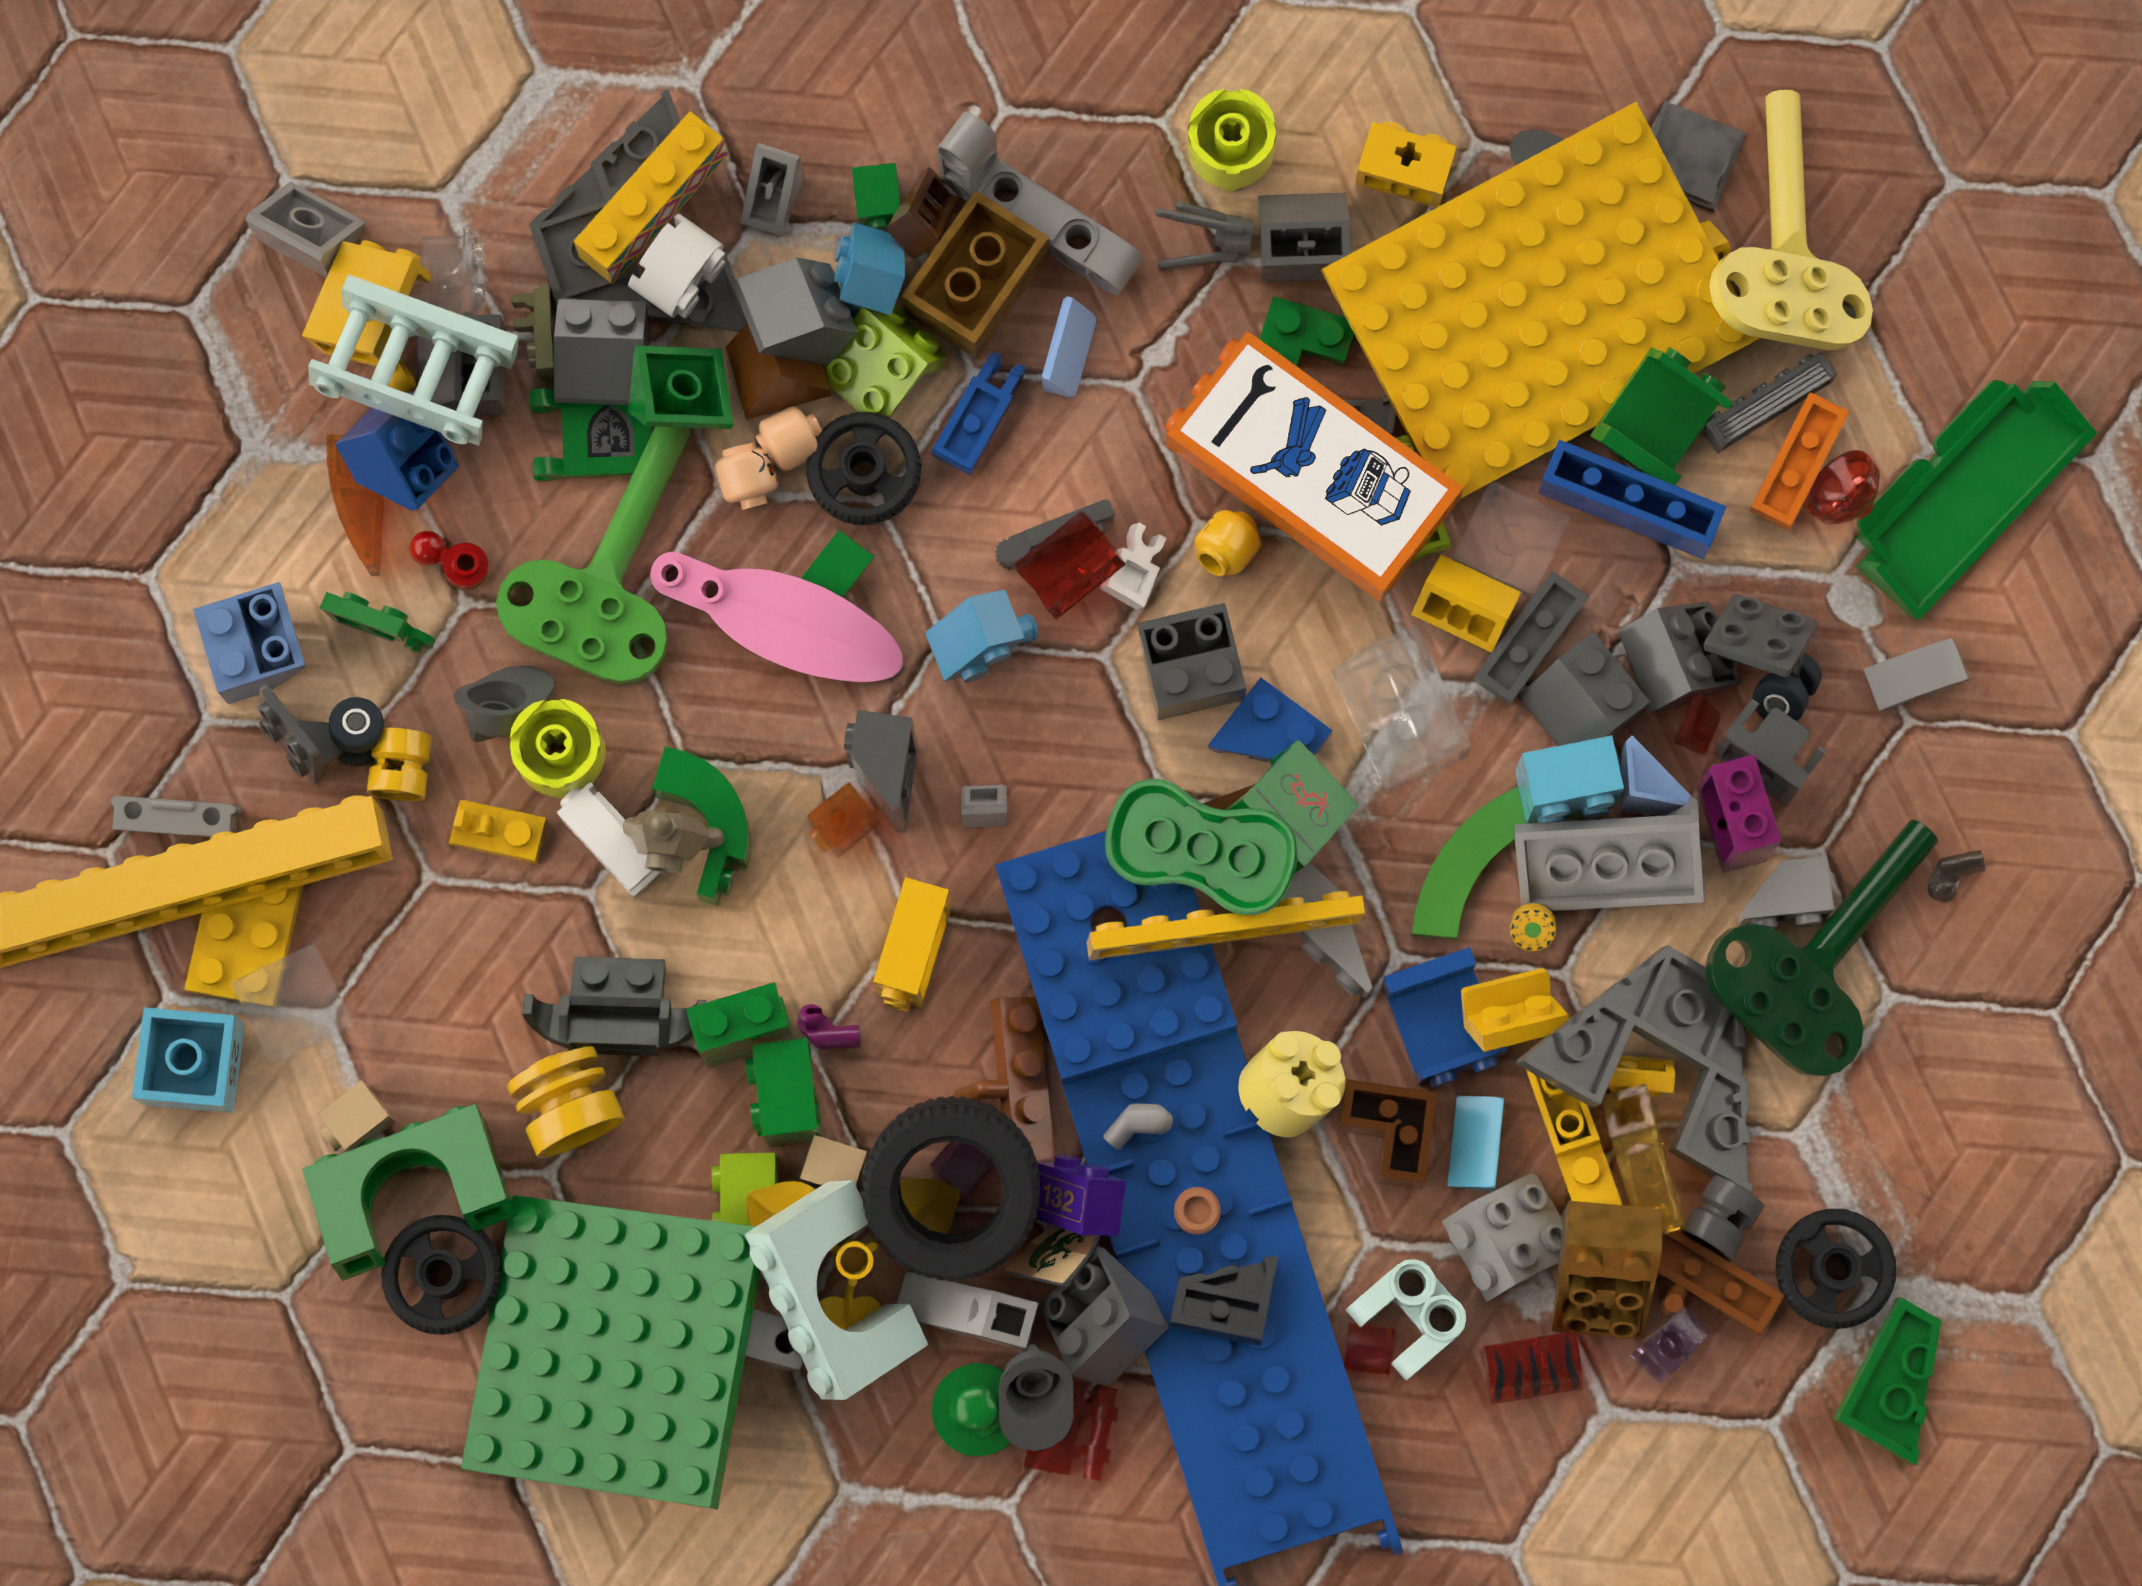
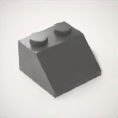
M795 257L739 277L732 283L760 354L828 366L858 334L848 305L840 300V287L838 282L834 281L835 272L830 264Z
M558 299L554 330L555 403L629 405L634 349L636 345L650 346L651 328L647 302Z
M1594 632L1558 658L1518 697L1557 746L1611 735L1614 737L1642 716L1650 704V700Z

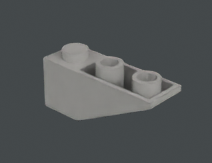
M1309 862L1304 868L1294 874L1290 887L1283 899L1302 897L1304 898V903L1322 901L1323 895L1338 892L1339 890ZM1352 925L1295 932L1305 941L1301 947L1311 959L1319 965L1326 961L1338 973L1334 979L1348 994L1354 997L1359 993L1365 1000L1370 996L1373 987Z
M911 1272L905 1273L897 1304H910L919 1324L1020 1351H1027L1039 1310L1037 1302L947 1280H937V1278L933 1277L932 1279L926 1278L924 1275L920 1276Z

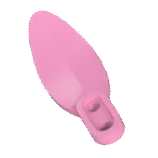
M678 552L664 553L652 565L650 572L651 582L658 592L707 612L715 623L733 640L759 656L781 666L817 677L858 683L887 680L895 676L902 668L903 653L891 634L860 608L819 585L798 577L770 570L732 569L725 571ZM676 566L678 577L676 580L668 582L666 571L670 567ZM716 582L719 591L715 597L708 598L706 587L710 583Z

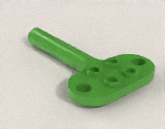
M655 427L588 567L574 569L558 562L541 559L525 562L510 571L500 585L496 604L499 620L512 639L528 649L609 683L618 685L638 683L655 673L665 659L668 646L666 625L654 606L641 597L623 589L622 580L691 435V429L685 427ZM525 585L533 589L534 596L528 605L518 607L510 603V594L514 588ZM645 637L655 642V651L647 659H638L631 654L632 644L637 639Z

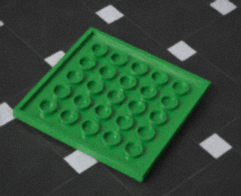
M513 1195L512 1203L516 1216L509 1218L500 1260L501 1285L497 1298L491 1307L461 1469L718 1510L761 1271L751 1259L750 1246L744 1235L755 1228V1226Z

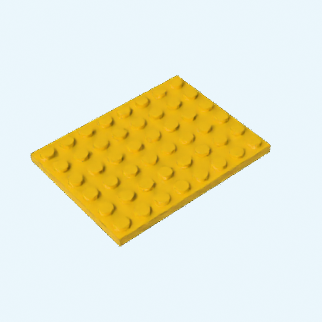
M1637 101L1321 269L1417 454L1464 487L1461 498L1556 448L1559 440L1567 442L1597 426L1651 347L1664 353L1668 347L1674 349L1691 361L1687 369L1692 373H1696L1760 339L1734 330L1720 317L1714 307L1709 286L1711 273L1718 264L1719 259ZM1727 279V288L1733 295L1737 296L1730 280Z

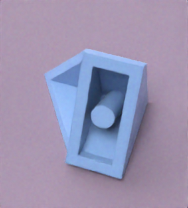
M1633 735L1625 742L1621 750V776L1624 790L1620 795V813L1667 815L1689 803V798L1693 797Z

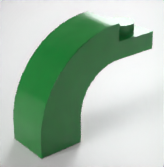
M665 746L652 787L656 798L679 803L696 810L705 818L710 828H718L724 834V841L719 847L709 848L696 893L701 902L718 906L721 895L728 896L733 884L735 870L729 869L730 863L748 868L751 853L749 822L735 789L718 769L694 754Z

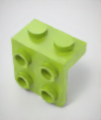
M896 303L891 315L862 307L853 319L858 334L828 366L823 365L829 386L858 412H874L891 418L920 377L939 370L949 357L939 348V341L929 332L919 330L907 320V313Z

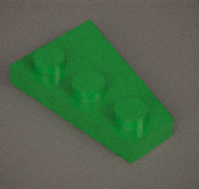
M1896 1297L1833 1417L1834 1421L1914 1466L1918 1464L1920 1449H1917L1921 1424L1925 1422L1927 1407L1924 1404L1928 1380L1933 1374L1941 1320L1906 1299Z

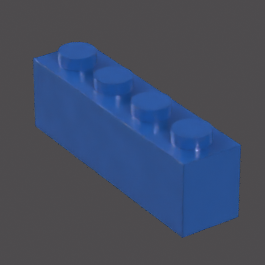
M1559 440L1538 494L1703 560L1711 547L1727 507L1562 440Z

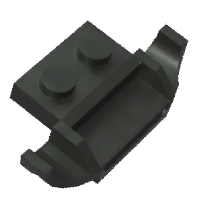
M574 957L570 996L561 995L560 1005L541 1002L535 998L534 994H524L522 1015L525 1021L540 1036L551 1043L567 1048L568 1051L593 1046L597 1054L660 1056V1051L678 1047L694 1037L686 1008H671L670 999H663L666 975L665 959ZM697 1000L694 1006L706 1003L707 1000Z

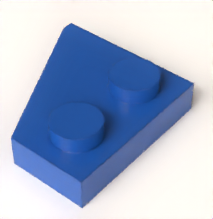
M1260 677L1211 740L1208 748L1217 753L1224 751L1249 756V759L1267 762L1299 739L1315 756L1332 735L1333 730Z

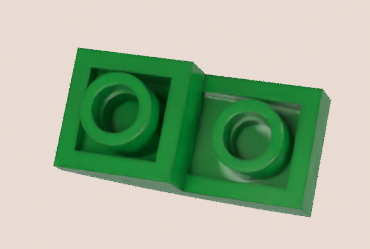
M838 530L801 579L826 588L844 598L852 590L876 556L842 530Z

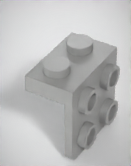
M1528 1174L1470 1202L1442 1221L1452 1244L1457 1248L1471 1274L1474 1284L1479 1288L1486 1302L1559 1263L1564 1222L1540 1179L1535 1174Z

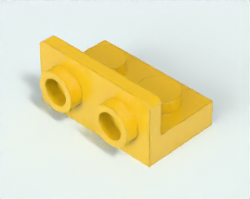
M1544 968L1464 987L1461 990L1464 1029L1484 1052L1546 1037L1569 1019L1568 1013L1551 996L1550 976Z

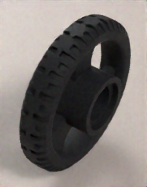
M874 412L850 413L831 421L824 427L820 435L815 437L817 449L806 460L807 482L816 502L832 517L852 525H875L898 515L912 501L921 479L920 454L912 436L894 419ZM852 431L857 438V442L852 443L843 451L840 459V468L835 470L822 468L824 455L833 441L841 435ZM885 434L892 438L903 452L906 461L905 476L895 477L887 473L884 455L880 448L876 446L879 439ZM859 461H870L876 466L875 470L865 477L857 476L852 472L853 466ZM846 487L851 492L861 496H869L879 491L884 498V504L865 509L854 508L836 500V496Z
M1824 1209L1803 1217L1785 1234L1776 1256V1279L1780 1292L1785 1295L1784 1298L1787 1304L1803 1319L1824 1328H1850L1874 1317L1889 1300L1896 1282V1258L1887 1236L1873 1221L1857 1212L1846 1209ZM1826 1225H1841L1859 1232L1872 1245L1871 1250L1867 1254L1860 1256L1849 1245L1843 1243L1830 1244L1825 1235ZM1797 1247L1808 1250L1814 1256L1810 1263L1809 1272L1811 1280L1817 1288L1811 1296L1806 1298L1798 1290L1793 1277L1792 1264ZM1828 1257H1838L1845 1263L1847 1274L1844 1280H1833L1827 1275L1825 1262ZM1861 1276L1871 1277L1878 1282L1873 1294L1863 1305L1851 1311L1838 1313L1835 1305L1837 1293L1843 1292L1855 1285Z
M433 1215L419 1219L405 1227L389 1245L390 1247L384 1257L386 1265L382 1266L381 1272L383 1292L393 1312L410 1327L435 1335L457 1333L480 1321L493 1306L501 1285L500 1258L496 1247L482 1229L472 1231L465 1219L452 1215ZM439 1231L458 1233L469 1239L477 1247V1250L470 1258L460 1260L446 1250H433L430 1244V1233ZM402 1257H411L418 1262L415 1269V1278L424 1294L420 1301L413 1306L406 1302L399 1286L398 1272ZM440 1263H449L453 1270L451 1280L444 1286L435 1287L431 1282L433 1268ZM473 1279L483 1283L478 1298L468 1309L458 1315L444 1318L442 1314L443 1300L458 1296L464 1290L467 1280Z

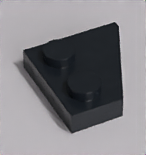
M1264 1257L1263 1262L1239 1268L1236 1265L1219 1268L1216 1272L1208 1275L1198 1273L1179 1278L1169 1328L1261 1346L1278 1257Z

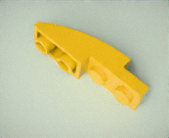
M1526 1070L1571 1201L1622 1205L1588 1105Z

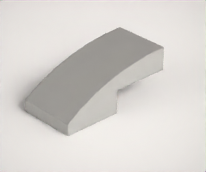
M1954 638L1918 648L1863 669L1878 709L1881 712L1924 695L1929 697L1970 680Z

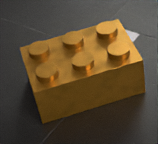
M975 190L901 295L902 307L908 316L977 359L1049 256V236Z

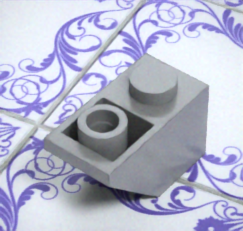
M1827 856L1782 860L1737 916V926L1759 924L1777 929V922L1795 921L1796 927H1810L1823 924V917H1828L1834 910Z

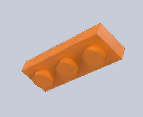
M1809 392L1749 511L1789 531L1850 411Z

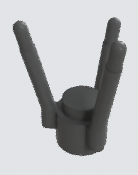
M1182 201L1176 202L1175 207L1188 213L1158 208L1155 212L1161 218L1215 229L1214 246L1223 247L1220 252L1161 260L1158 263L1161 269L1219 261L1237 263L1238 254L1249 255L1253 233L1252 219H1243L1242 216L1228 215Z

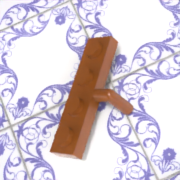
M999 997L993 999L990 1003L998 1080H983L959 1088L954 1092V1096L959 1099L961 1096L970 1100L976 1099L977 1101L1000 1098L1001 1111L1016 1123L1017 1128H1021L1024 1136L1030 1141L1029 1145L1033 1148L1037 1162H1054L1055 1151L1042 1025L1036 997Z
M1625 1199L1622 1201L1623 1206H1635ZM1662 1222V1255L1657 1275L1670 1282L1671 1285L1660 1303L1661 1313L1665 1316H1673L1683 1308V1300L1688 1293L1756 1335L1761 1336L1785 1295Z

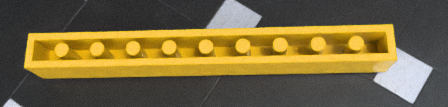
M351 796L345 798L336 806L325 809L319 807L307 808L300 811L296 817L281 821L275 819L263 820L256 823L252 829L238 833L231 831L220 832L211 836L210 840L198 844H176L169 847L165 853L150 857L144 855L133 856L124 860L123 864L107 869L101 867L89 868L82 871L78 877L63 881L57 879L42 881L36 885V888L20 893L14 891L0 893V968L392 861L393 856L384 812L372 796Z

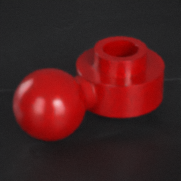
M428 530L417 533L410 542L409 551L413 560L423 566H432L437 563L443 565L446 579L456 588L463 590L474 589L481 585L487 577V556L479 546L473 543H459L449 549L445 547L444 541L439 534ZM467 557L472 559L474 567L469 571L461 570L457 566L461 558Z

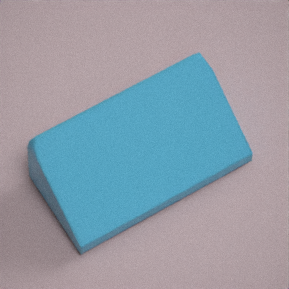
M1456 1096L1447 1187L1494 1191L1504 1098Z

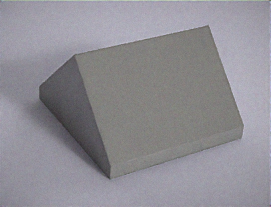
M293 182L288 183L248 212L245 220L259 242L326 278L341 242L345 241L355 244L366 223Z

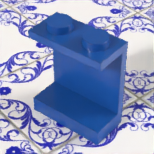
M1471 947L1392 973L1383 978L1382 986L1418 1086L1430 1082L1432 1089L1447 1085L1457 1080V1072L1473 1067L1475 1074L1493 1069L1501 1065L1499 1058L1505 1056L1508 1050L1506 1046L1484 1052L1464 1029L1461 990L1464 987L1479 984L1474 972L1476 961Z

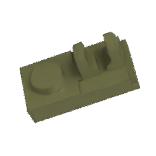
M539 283L540 288H533L532 293L513 295L511 303L514 308L525 307L532 312L523 319H514L513 326L519 333L534 332V341L527 342L529 367L536 368L542 382L554 381L556 313L555 298L549 283Z

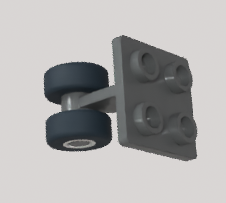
M1734 594L1704 643V650L1768 671L1769 674L1759 681L1752 695V698L1760 703L1756 708V712L1763 719L1767 717L1773 708H1778L1795 721H1798L1808 706V695L1813 696L1816 693L1822 679L1821 669L1817 662L1811 656L1804 653L1806 646L1816 631L1818 621L1796 611L1785 610L1761 602L1753 597Z
M267 684L259 688L260 705L257 708L263 718L259 721V724L272 743L275 744L280 741L289 752L286 755V759L300 778L307 775L314 785L322 780L321 768L335 758L350 766H364L375 760L371 755V751L381 738L384 720L380 709L372 701L361 697H351L339 702L330 714L329 723L296 721Z

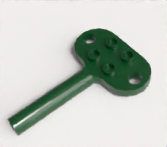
M1911 819L1809 943L1802 948L1793 945L1784 935L1770 926L1759 924H1745L1730 928L1719 936L1712 945L1707 955L1705 972L1710 991L1718 1002L1785 1065L1799 1074L1826 1076L1842 1071L1854 1061L1862 1046L1864 1027L1858 1008L1850 997L1836 984L1834 970L1938 844L1937 836L1921 822ZM1733 941L1741 944L1745 951V959L1739 967L1732 966L1726 958V949ZM1831 1033L1838 1035L1843 1043V1050L1836 1059L1828 1056L1824 1048L1825 1040Z

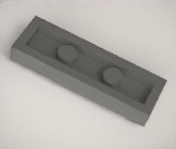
M1551 571L1474 676L1473 681L1510 706L1586 603L1589 596L1554 571Z

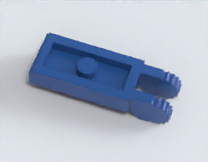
M994 350L987 358L978 376H973L931 451L933 457L969 476L972 475L1012 404L1013 396L1027 371L1026 367L1017 363L1009 372L1001 390L989 384L994 374L999 370L1003 356Z

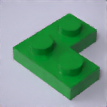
M1273 296L1259 339L1297 367L1302 354L1344 366L1354 332L1346 317Z

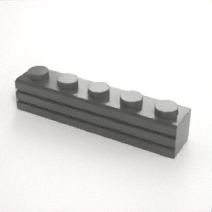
M1820 352L1815 356L1812 354L1805 356L1798 362V367L1791 371L1789 368L1784 369L1775 376L1776 380L1769 385L1764 382L1752 390L1753 395L1746 399L1742 396L1733 401L1729 410L1722 414L1720 411L1713 413L1705 424L1703 433L1716 452H1722L1807 398L1809 392L1815 394L1831 384L1837 374L1823 353Z

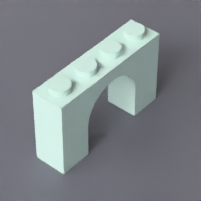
M853 1180L828 1181L744 1234L750 1246L751 1259L755 1266L762 1271L770 1289V1300L774 1307L781 1312L787 1325L789 1341L792 1347L800 1353L806 1366L808 1382L820 1399L827 1400L848 1399L928 1345L910 1304H884L845 1330L833 1324L820 1306L816 1283L818 1270L823 1258L837 1243L869 1224L865 1217L866 1209H863V1200Z

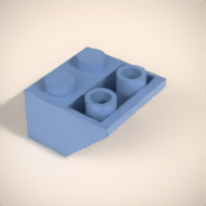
M280 582L193 609L217 691L228 704L259 695V688L265 684L273 690L306 667Z

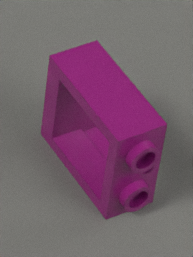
M1755 754L1710 766L1699 783L1697 791L1722 873L1766 862L1781 843V838ZM1720 820L1726 821L1727 828L1724 830L1718 828L1717 822Z

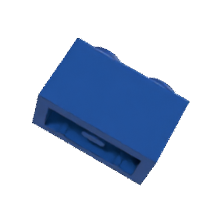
M371 408L335 443L356 483L411 511L419 509L459 468L454 453L441 432L375 408Z

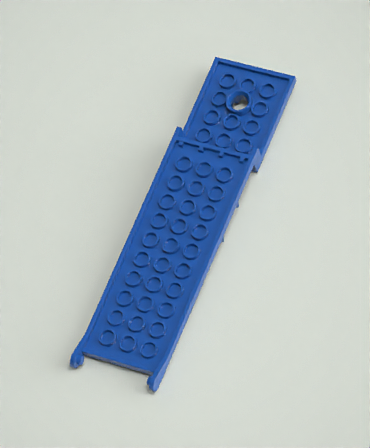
M1106 831L995 864L1086 1164L1108 1167V1175L1126 1180L1119 1236H1109L1116 1260L1152 1292L1169 1327L1179 1278L1198 1273L1208 1275L1216 1272L1219 1268L1236 1265L1239 1268L1263 1262L1264 1257H1278L1261 1346L1168 1328L1145 1351L1217 1586H1237L1235 1577L1225 1578L1223 1571L1225 1569L1381 1520L1384 1530L1377 1531V1536L1382 1550L1391 1548L1394 1556L1402 1554L1403 1549L1270 1133L1263 1130L1256 1123L1259 1119L1250 1108L1246 1111L1240 1100L1238 1089L1239 1077L1247 1062L1237 1034V1022L1212 945L1206 944L1089 960L1086 942L1090 932H1093L1091 929L1092 919L1098 912L1104 909L1119 911L1125 917L1127 927L1142 925L1141 921L1143 919L1153 916H1168L1169 921L1187 919L1186 915L1188 913L1200 910L1194 888L1178 883L1140 885L1124 879L1111 867L1106 857ZM1130 1104H1158L1170 1112L1173 1117L1172 1127L1167 1133H1134L1121 1150L1114 1148L1103 1137L1105 1132ZM1193 1187H1201L1211 1191L1220 1203L1221 1211L1218 1224L1212 1231L1204 1235L1186 1233L1178 1226L1174 1216L1177 1198L1185 1190Z

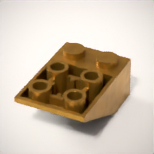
M1568 1201L1562 1231L1551 1331L1568 1332L1574 1335L1613 1336L1619 1339H1644L1662 1255L1661 1209Z

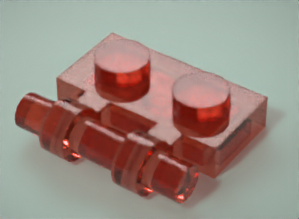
M1073 1381V1420L1070 1430L1063 1440L1051 1448L1039 1451L1026 1450L1024 1468L1070 1476L1072 1459L1077 1458L1086 1460L1083 1478L1101 1481L1104 1463L1109 1464L1111 1449H1107L1111 1424L1112 1422H1117L1119 1408L1115 1407L1118 1389L1100 1386L1097 1403L1083 1402L1086 1383ZM1080 1417L1094 1419L1089 1445L1076 1443Z

